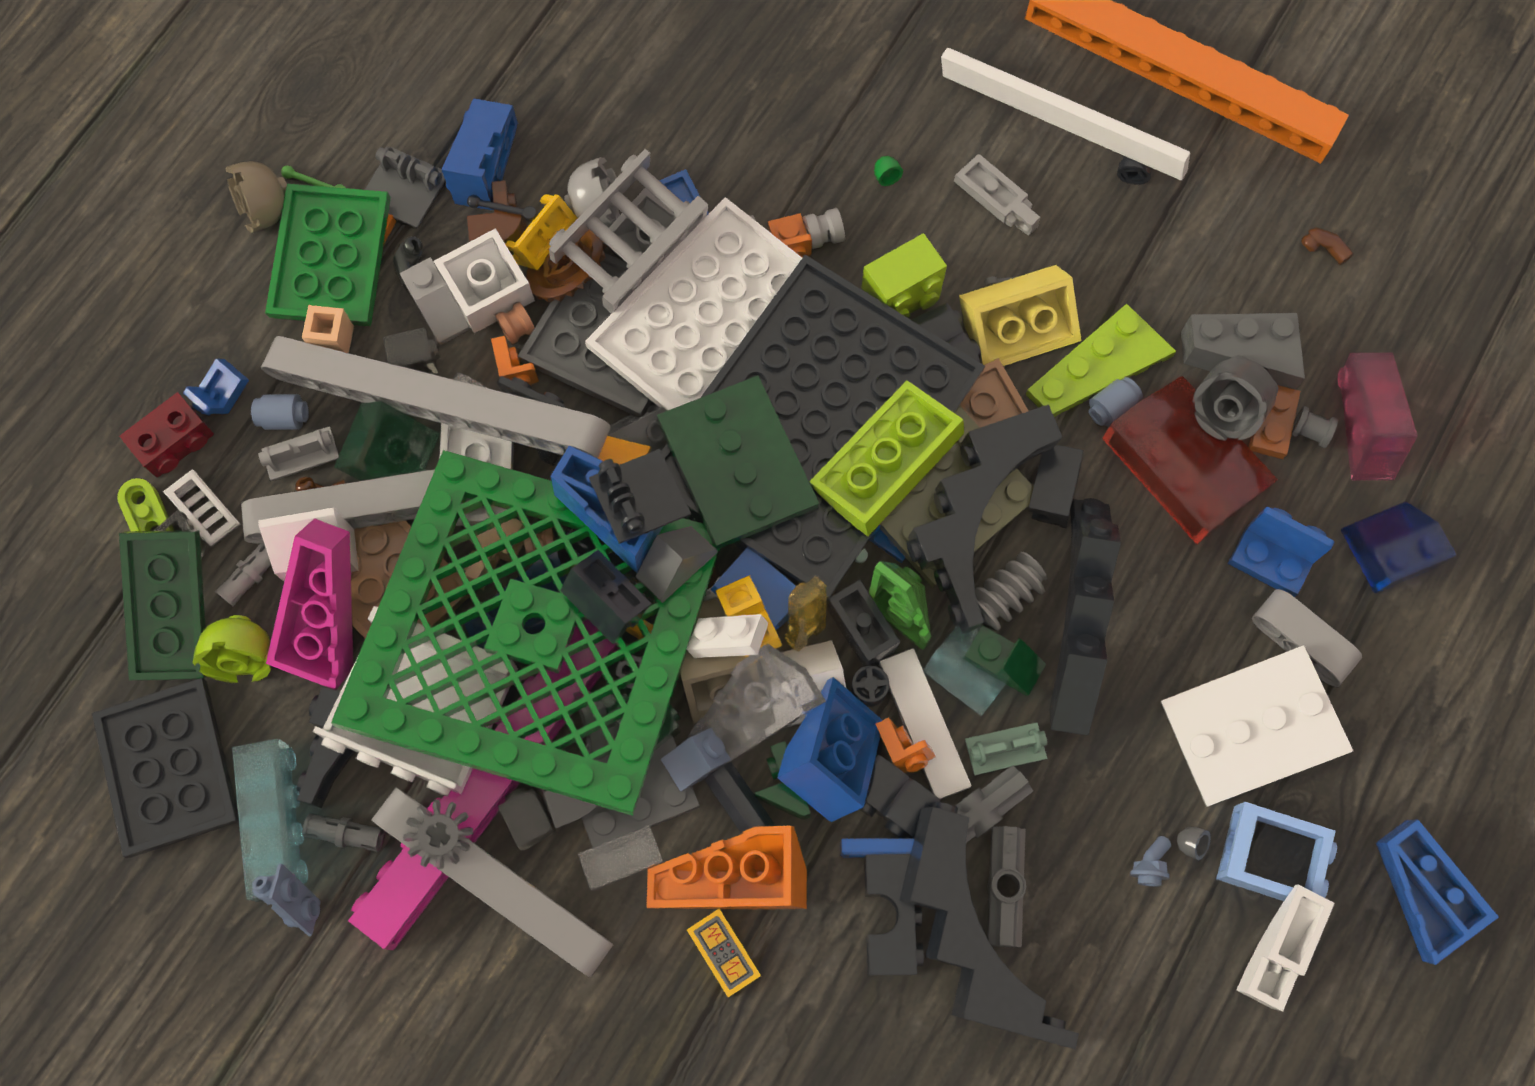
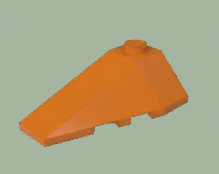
M794 826L753 827L743 831V834L727 840L712 843L711 846L692 854L687 853L649 868L647 875V908L807 909V868Z

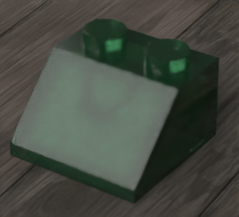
M382 401L361 403L334 468L359 481L425 471L440 433Z

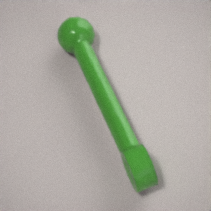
M288 165L284 166L281 170L282 176L286 179L295 178L314 186L345 188L341 184L333 186L298 173Z

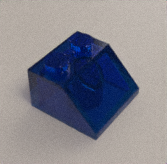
M1403 502L1341 529L1375 594L1435 569L1456 556L1439 523L1408 502Z

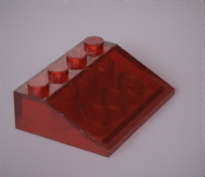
M1181 376L1138 402L1112 422L1102 439L1198 545L1276 483L1278 479L1242 440H1238L1239 438L1217 439L1202 429L1195 417L1196 409L1193 398L1196 390Z

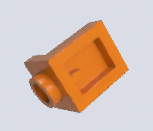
M801 213L768 221V230L776 238L802 258L804 255H811L812 239L811 235L806 232Z
M505 336L491 339L499 377L503 376L509 380L516 377L527 382L530 386L533 383L539 382L534 364L520 365L516 347L510 348Z
M889 717L876 723L893 764L904 773L907 771L910 773L919 771L928 765L929 760L936 757L933 749L925 740L913 745L903 725L897 727Z

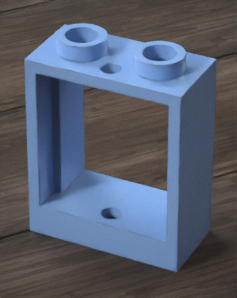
M1247 802L1234 806L1216 879L1285 901L1293 887L1244 872L1256 821H1260L1316 839L1305 888L1325 898L1329 887V882L1325 879L1327 867L1332 864L1337 852V843L1333 842L1335 830Z

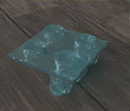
M980 625L977 629L962 634L960 626H956L942 646L932 655L923 672L982 716L1006 684L963 660L982 626Z

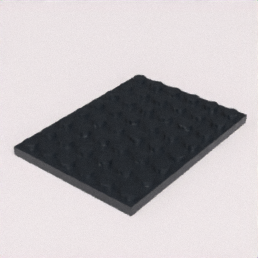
M804 255L701 397L758 375L808 481H810L906 380L955 413L984 371L985 365L812 258ZM666 444L661 451L690 512L702 519L668 444ZM813 489L819 501L818 508L736 542L760 555L768 563L828 601L876 529L867 537Z

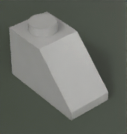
M431 257L399 273L440 346L470 330V326Z

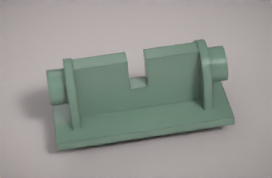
M1038 723L965 739L974 776L1047 759L1044 748L1047 745V738L1045 732L1039 730Z

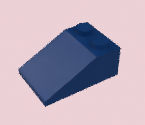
M834 677L828 679L788 744L777 778L830 822L863 808L881 736L876 723L882 721V719Z

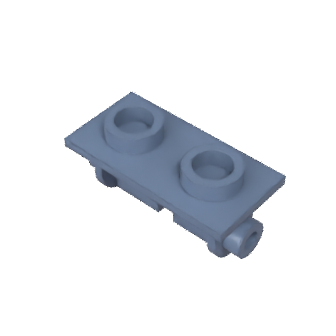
M278 863L275 875L257 877L252 884L254 896L262 899L267 905L273 904L271 909L283 919L288 927H299L308 936H312L316 919L320 914L321 901L282 863Z

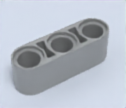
M1274 590L1252 617L1256 627L1286 652L1304 645L1319 678L1331 686L1339 687L1362 659V654L1352 643L1295 597L1283 590Z

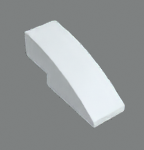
M1295 885L1260 940L1246 967L1237 991L1272 1009L1283 1011L1297 976H1304L1334 902L1300 885Z

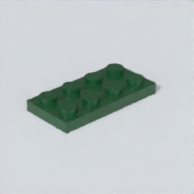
M200 530L124 531L119 533L129 680L206 678L207 676L199 672L200 664L197 663L195 666L193 664L197 642L201 633L206 628Z

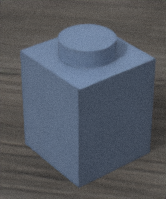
M712 728L690 737L661 758L680 792L702 781L731 760L722 740L715 735Z

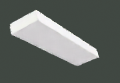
M914 648L879 661L880 668L888 676L890 693L913 745L925 740L936 756L929 760L928 765L922 769L931 792L941 800L971 788V783Z

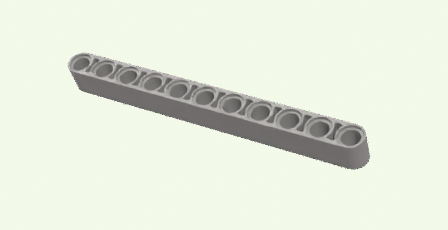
M282 336L275 337L261 366L262 371L287 383L564 455L570 445L598 458L611 428L606 421L591 414Z

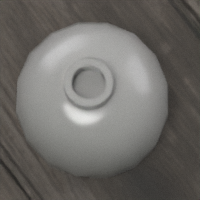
M599 157L578 166L570 176L567 188L568 194L564 196V201L577 218L617 178L612 168L605 170L602 165L607 162L605 158ZM612 205L599 219L607 227H610L620 216L619 209Z

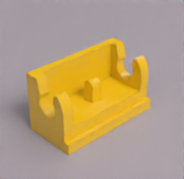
M545 194L540 199V202L546 205L516 242L508 240L505 243L508 250L514 252L513 258L517 265L538 270L549 253V248L551 247L549 243L552 237L561 229L566 231L578 219L563 199L556 194L554 196Z

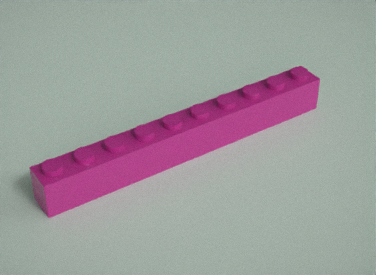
M589 620L583 622L589 635L599 631ZM577 626L569 646L583 639ZM608 639L595 644L601 658L620 650L617 643L612 644ZM589 648L570 656L577 671L596 662ZM563 661L559 674L546 670L552 683L571 674L565 661ZM598 671L582 679L589 691L602 676V673ZM539 672L536 677L530 676L522 686L528 696L546 687V684ZM574 683L557 693L564 706L575 702L573 693L580 690L577 684ZM552 695L532 704L539 719L559 710ZM527 708L507 717L514 732L534 722ZM564 719L544 728L551 742L565 725ZM502 720L496 722L498 726L495 731L508 734ZM539 731L523 738L545 745ZM473 768L462 794L450 790L448 796H444L442 799L438 797L435 800H440L441 814L446 813L450 802L456 804L451 818L455 819L463 812L468 814L466 821L457 826L458 829L465 827L473 828V834L465 837L475 843L521 782ZM432 802L427 809L434 814ZM401 843L403 850L394 861L389 860L378 872L376 879L379 881L371 892H364L356 900L351 909L354 914L348 920L386 950H394L449 878V876L430 863L426 867L421 866L422 857L418 854L410 857L408 854L410 848Z

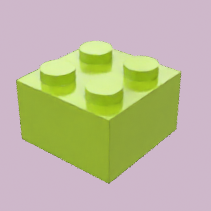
M923 233L864 266L861 289L909 318L910 313L919 308L923 310L928 309L939 300L947 265Z

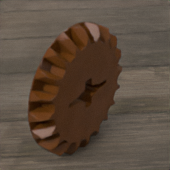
M588 230L575 244L601 267L600 262L606 258L604 250L607 246L591 230ZM548 253L544 263L538 270L528 268L526 279L532 293L539 300L545 299L549 303L554 299L561 302L566 295L573 297L576 290L579 288L584 289V284L587 281L594 280L566 254L555 264L550 260V254Z

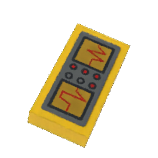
M717 909L687 929L728 998L761 976L720 909Z

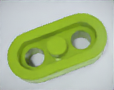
M140 478L131 479L121 486L117 499L130 531H150L155 525H159L158 531H172V523L154 486ZM145 495L144 502L137 504V499Z

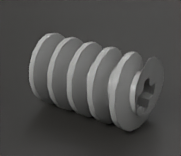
M1025 552L1018 554L1016 557L1017 561H1009L1006 564V570H998L995 573V579L988 578L984 582V588L977 587L975 589L983 623L997 631L1001 628L997 620L999 616L1008 622L1012 620L1008 610L1010 607L1019 613L1023 611L1019 601L1021 598L1029 604L1034 602L1030 592L1032 589L1040 595L1045 593L1041 582L1047 580L1046 573L1041 565Z

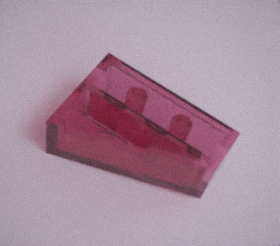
M1350 353L1345 366L1341 367L1338 372V385L1342 392L1351 480H1394L1417 438V432L1393 353Z

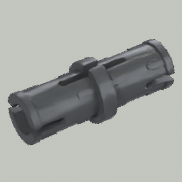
M312 813L307 815L302 830L304 838L332 842L335 844V847L339 848L351 846L374 852L380 851L385 832L381 827L354 823L351 818L342 817L339 820Z

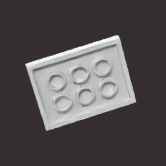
M1304 645L1161 701L1206 807L1353 752Z

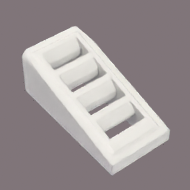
M193 469L163 491L196 530H200V535L211 547L241 525ZM196 486L201 489L184 503L180 499ZM207 496L208 502L193 513L189 510L190 507ZM215 506L218 511L201 524L198 518ZM224 516L228 522L210 534L206 529Z

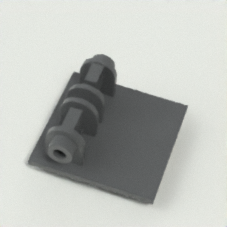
M380 147L376 152V160L380 161V165L365 190L388 192L391 196L388 214L394 216V219L418 229L446 182L442 170L392 147Z

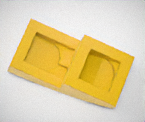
M750 575L715 590L726 616L762 614L768 622L758 655H746L747 661L782 646Z

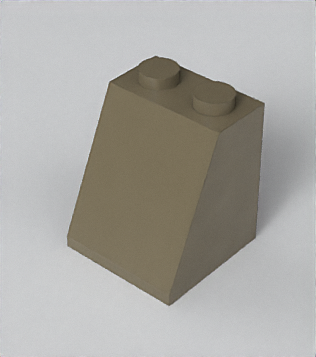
M719 598L703 601L698 618L725 617L726 614ZM688 651L686 652L680 674L693 724L765 705L756 658L749 661L746 660L745 656L694 658Z

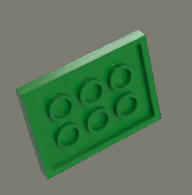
M287 184L265 314L270 318L305 321L308 305L344 309L353 325L371 326L391 200L389 193L385 191Z

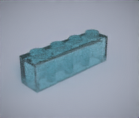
M279 739L232 747L246 900L263 902V900L254 896L253 881L259 876L275 875L278 863H282L303 884L308 881L307 866L305 861L301 860L299 845L304 843V833H302L301 823L297 822L295 808L300 805V801L297 800L299 793L296 790L297 786L293 785L291 771L296 769V757L294 750L291 747L289 748V744Z

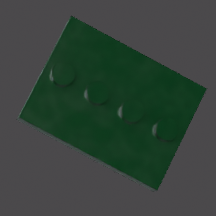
M758 375L657 415V422L716 549L818 508L819 501Z

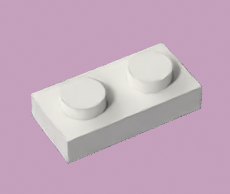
M762 614L698 618L687 651L694 658L758 655L768 622Z

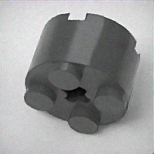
M1237 355L1231 359L1224 360L1209 372L1194 394L1193 403L1195 402L1196 420L1203 430L1217 439H1247L1259 430L1274 407L1278 385L1264 367L1245 356Z

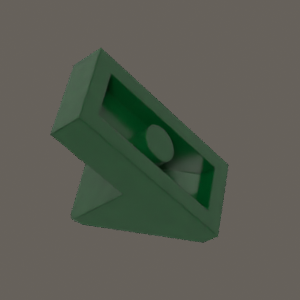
M983 625L963 660L1027 697L1046 666V663L1022 639L1018 638L1016 643H1013Z
M785 741L770 746L772 757L766 758L773 780L778 779L781 763L787 748ZM783 782L754 793L758 800L801 820L810 818L811 813L807 802Z

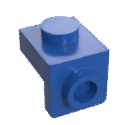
M215 359L200 386L186 387L183 394L192 401V406L203 414H229L249 379L227 360Z

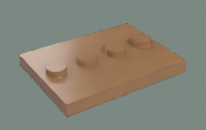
M407 521L354 529L359 571L351 572L352 626L364 638H366L371 626L368 617L374 606L379 607L410 532L411 526ZM442 559L439 568L448 565V563ZM457 572L438 581L444 594L463 585ZM433 584L426 602L439 596ZM469 594L449 603L453 612L470 597ZM444 606L424 615L430 628L442 623L449 617ZM419 618L417 623L422 624Z

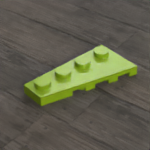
M1126 304L1034 383L1025 395L1038 408L1049 404L1055 417L1089 400L1091 396L1102 391L1116 379L1122 380L1124 377L1136 376L1148 370L1150 366L1172 358L1176 350Z

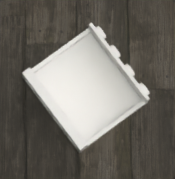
M376 606L373 607L368 617L371 624L378 609ZM416 624L412 637L426 631L422 624ZM447 634L436 637L442 651L462 642ZM431 640L411 649L417 663L437 654ZM475 646L472 648L478 661L493 655L486 653L485 649ZM467 651L447 660L453 674L473 665ZM406 653L398 672L412 666ZM509 659L515 672H517V666L512 660ZM503 661L484 670L490 685L510 676ZM442 663L422 672L428 686L448 677ZM352 667L323 729L315 726L313 730L314 733L324 738L321 745L342 754L345 748L358 752L357 760L378 768L380 762L393 767L391 772L393 775L413 782L415 776L429 782L426 788L444 796H448L450 790L462 794L473 768L336 728L332 725V718L353 670ZM479 674L458 683L465 697L485 688ZM417 675L397 684L403 699L423 689ZM453 686L433 695L440 710L460 700ZM510 687L495 694L501 706ZM390 689L387 699L397 701L392 689ZM490 697L470 706L477 721L497 711ZM428 698L413 705L414 707L434 712ZM465 709L450 716L451 718L471 723Z

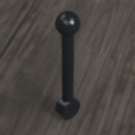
M470 195L467 198V204L471 208L481 206L521 215L528 222H532L537 216L536 209L532 206L522 209L481 200L477 195Z

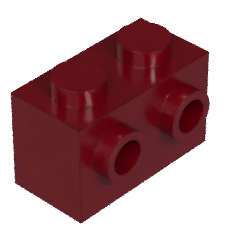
M177 392L119 437L143 467L158 478L162 474L174 470L179 461L189 453L204 447L214 433L192 406Z

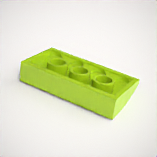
M906 380L809 481L810 485L839 514L868 537L964 435V421L954 412Z

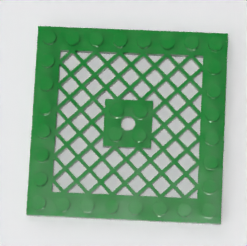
M443 450L331 723L336 728L633 816L720 548L717 549V554L663 603L649 591L655 604L645 611L637 623L644 638L626 646L621 637L616 642L620 650L601 658L595 644L607 638L600 631L589 635L583 624L584 621L588 620L587 617L560 591L563 585L559 578L568 574L571 568L597 550L610 561L607 554L613 552V550L606 544L601 545L596 534L554 495L551 480ZM490 505L507 510L495 515ZM484 507L489 518L471 526L465 514ZM525 515L542 520L530 525ZM519 517L524 529L506 537L501 524ZM460 518L465 529L452 535ZM682 518L662 527L659 533L662 534L692 526L714 547L705 525ZM561 525L577 530L566 535ZM554 527L560 539L542 547L536 534ZM495 528L500 540L482 548L476 536ZM589 536L595 549L578 557L572 544ZM530 538L536 550L518 558L512 546ZM471 539L476 551L457 559L452 547ZM565 548L571 561L553 568L547 556ZM506 549L512 562L493 570L488 557ZM447 551L452 563L439 568ZM541 559L548 572L529 580L523 568ZM482 560L488 573L469 582L463 569ZM625 562L616 566L622 574L633 570ZM518 571L523 582L510 579L507 589L504 591L499 579ZM458 572L463 585L444 594L438 581ZM553 581L558 592L541 588V586ZM493 582L499 595L480 604L474 591ZM641 582L634 585L641 593L648 590ZM433 584L439 596L426 602ZM469 594L475 607L455 616L449 603ZM444 606L450 619L430 628L424 615ZM499 607L492 626L485 613ZM657 614L650 634L643 620ZM480 616L486 630L467 639L461 625ZM420 618L426 631L412 637ZM531 618H540L545 622V627L538 634H529L524 630L525 623ZM577 626L583 639L569 646ZM455 628L462 642L442 651L436 637ZM431 640L437 654L417 663L411 649ZM486 641L485 651L493 655L478 661L472 648ZM589 648L596 662L577 671L570 656ZM646 648L638 669L631 655ZM467 651L473 665L453 674L447 660ZM406 653L412 666L398 672ZM625 658L632 673L614 682L607 667ZM509 659L530 666L515 672ZM503 661L510 676L490 685L484 670ZM563 661H565L571 674L552 683L546 670L559 674ZM442 663L448 677L428 686L422 672ZM601 671L608 685L589 694L582 679ZM540 672L546 687L527 696L520 681ZM479 674L485 688L465 697L458 683ZM417 675L423 689L403 699L397 684ZM576 683L583 698L564 706L557 692ZM634 683L626 705L619 690ZM515 684L522 699L502 708L495 694ZM453 686L460 700L440 710L433 695ZM390 689H392L397 701L387 699ZM613 693L620 709L601 717L594 703ZM552 695L559 710L539 719L532 704ZM490 697L497 711L477 721L470 706ZM428 698L434 712L414 707L413 705ZM588 706L596 721L577 730L569 715ZM527 708L534 722L514 732L507 717ZM465 709L471 723L451 718L450 716ZM622 718L614 741L607 726ZM564 719L571 734L551 743L544 728ZM502 720L508 734L486 727ZM601 730L608 745L589 754L582 738ZM539 731L545 745L523 738ZM576 742L583 756L561 749ZM610 755L607 763L598 761Z

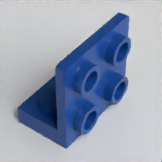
M1266 507L1245 528L1227 564L1275 589L1283 590L1295 597L1298 595L1313 563L1331 550L1335 541L1326 537V533L1314 526H1305L1293 520L1292 516L1282 509Z

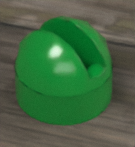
M882 156L874 165V174L880 185L890 186L902 177L903 169L894 157Z

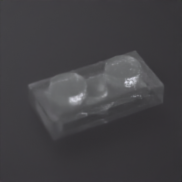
M650 825L578 854L591 891L664 862Z

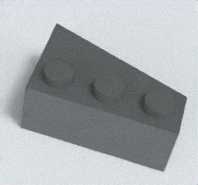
M1297 313L1191 314L1181 331L1183 360L1186 365L1211 371L1220 362L1241 355L1264 367L1277 385L1296 390L1305 379Z

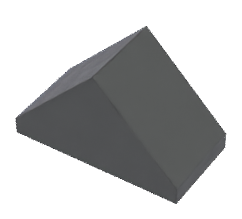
M692 526L659 534L647 553L636 578L663 603L717 554V549Z

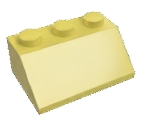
M1057 265L959 295L965 329L969 339H974L977 342L981 351L980 363L983 365L999 358L1002 365L1006 366L1082 341L1073 279Z

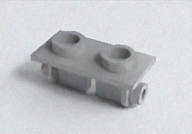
M330 426L261 449L262 452L258 453L262 466L267 468L270 481L340 459Z

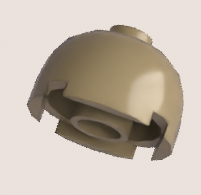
M241 162L226 167V172L232 173L234 178L227 179L236 209L239 215L247 213L252 223L245 225L250 233H254L276 224L282 216L287 186L283 177L277 178L271 168L260 162Z

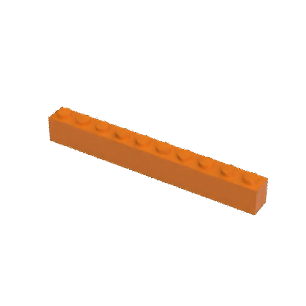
M1112 0L1029 1L1025 16L1026 20L1318 163H1322L1349 116L1333 105H1327L1309 96L1304 91L1296 90L1278 81L1273 76L1265 75L1248 67L1244 62L1236 61L1221 54L1213 47L1205 46L1192 40L1185 34L1165 27L1152 18L1138 14L1121 3H1116Z

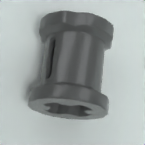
M1303 406L1294 421L1291 435L1294 437L1298 435L1319 442L1320 447L1326 448L1334 435L1338 419L1335 417L1327 419L1309 412V407Z

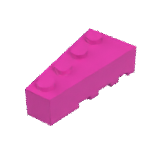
M314 518L294 537L266 664L333 690L338 689L349 676L353 667L350 532Z

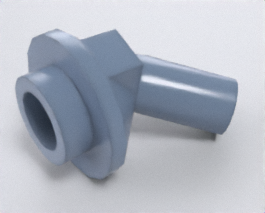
M1159 836L1145 852L1143 861L1134 862L1130 876L1138 878L1139 885L1158 887L1162 886V880L1170 879V874L1167 872V862L1159 861L1171 847L1169 839Z

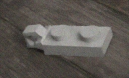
M980 154L976 155L955 175L954 182L1000 221L1006 223V225L1012 227L1015 224L1018 229L1028 236L1038 227L1040 216L1031 210L1032 203L1027 199L1028 194Z

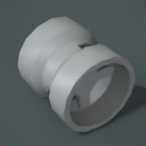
M837 208L826 210L824 215L820 216L815 214L803 216L806 232L811 235L812 249L822 247L825 242L829 241L834 244L845 241L844 226Z

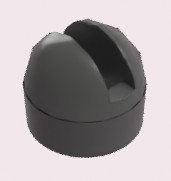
M1193 826L1185 828L1177 837L1179 849L1185 855L1201 860L1206 855L1210 846V832Z

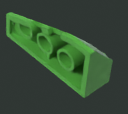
M879 561L874 568L869 590L870 596L887 622L924 650L930 641L931 632L925 586L920 583L922 579L908 567L902 569L896 563Z

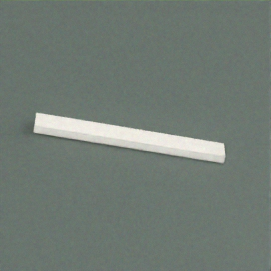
M947 48L941 56L943 77L1181 181L1187 173L1190 152L953 49Z

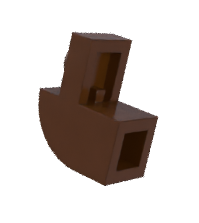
M506 181L492 182L493 202L518 208L516 194L509 193ZM494 210V213L467 216L469 242L493 229L497 230L504 243L508 240L516 242L527 229L524 216Z

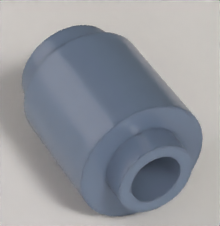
M1124 377L1122 380L1116 379L1089 400V414L1098 425H1105L1111 428L1139 406V401L1143 399L1142 391L1128 377Z
M265 394L261 398L253 400L251 415L254 425L262 426L264 430H299L303 422H307L309 410L307 402L302 401L299 394Z

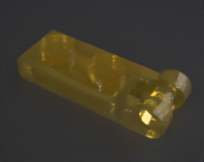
M817 576L813 577L806 584L802 582L797 585L789 595V632L784 637L790 647L798 652L807 645L808 638L813 634L819 635L826 628L827 585Z

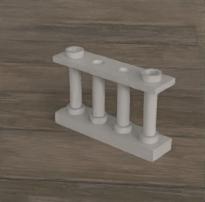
M646 149L638 156L635 154L630 156L621 168L622 173L566 231L564 229L559 230L549 243L551 246L549 248L551 261L556 264L566 254L603 287V307L611 314L707 216L708 204L702 198L697 196L691 203L688 201L683 203L646 170L650 166V152ZM636 180L674 213L673 217L675 220L667 228L665 226L659 227L623 195ZM612 205L618 208L651 238L650 242L652 244L644 253L634 251L599 219ZM588 230H591L627 262L626 267L628 270L620 278L609 275L575 244Z

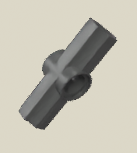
M1014 766L1009 769L1007 768L983 789H976L956 805L959 808L957 814L970 817L966 843L973 837L977 839L1003 819V814L1033 792L1028 780Z
M1008 826L991 827L990 873L986 886L987 894L989 895L987 939L991 946L1022 947L1023 896L1027 887L1024 878L1026 829ZM1006 876L1013 880L1016 889L1012 897H1004L999 893L997 882L1000 877Z

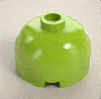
M233 615L229 618L220 619L205 628L197 642L193 664L195 666L199 663V672L215 680L238 683L236 675H253L251 682L259 681L267 677L271 671V666L266 664L271 641L267 632L248 617Z

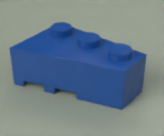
M473 98L468 111L464 114L463 123L441 169L446 180V188L450 190L455 204L469 206L467 198L470 195H477L481 200L493 202L492 182L503 180L518 125L513 105ZM481 206L477 207V208H481V209H487V210H492V211H494V209H490V208H485V207H481Z
M569 445L551 475L554 495L637 573L662 527L619 544L589 480L590 476L598 474L600 471L599 464L603 461Z
M1418 819L1405 820L1376 842L1423 962L1436 965L1499 918Z

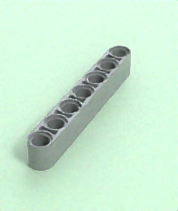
M435 469L246 500L241 504L244 540L255 544L264 543L258 520L328 508H335L353 529L415 519Z
M396 787L371 820L411 849L419 844L418 840L404 841L403 835L406 833H418V829L409 826L406 821L409 817L415 818L421 823L424 821L417 810V807L421 804ZM427 809L429 815H433V813ZM437 823V828L431 825L427 829V833L432 836L430 843L438 846L441 840L444 844L449 840L450 836L445 833L447 827L445 824ZM459 836L458 840L467 842L470 845L469 851H463L455 846L453 850L459 856L460 861L454 864L448 854H444V868L439 870L591 978L614 944L467 837ZM422 849L418 855L423 858L426 852ZM431 855L429 863L437 868V856Z

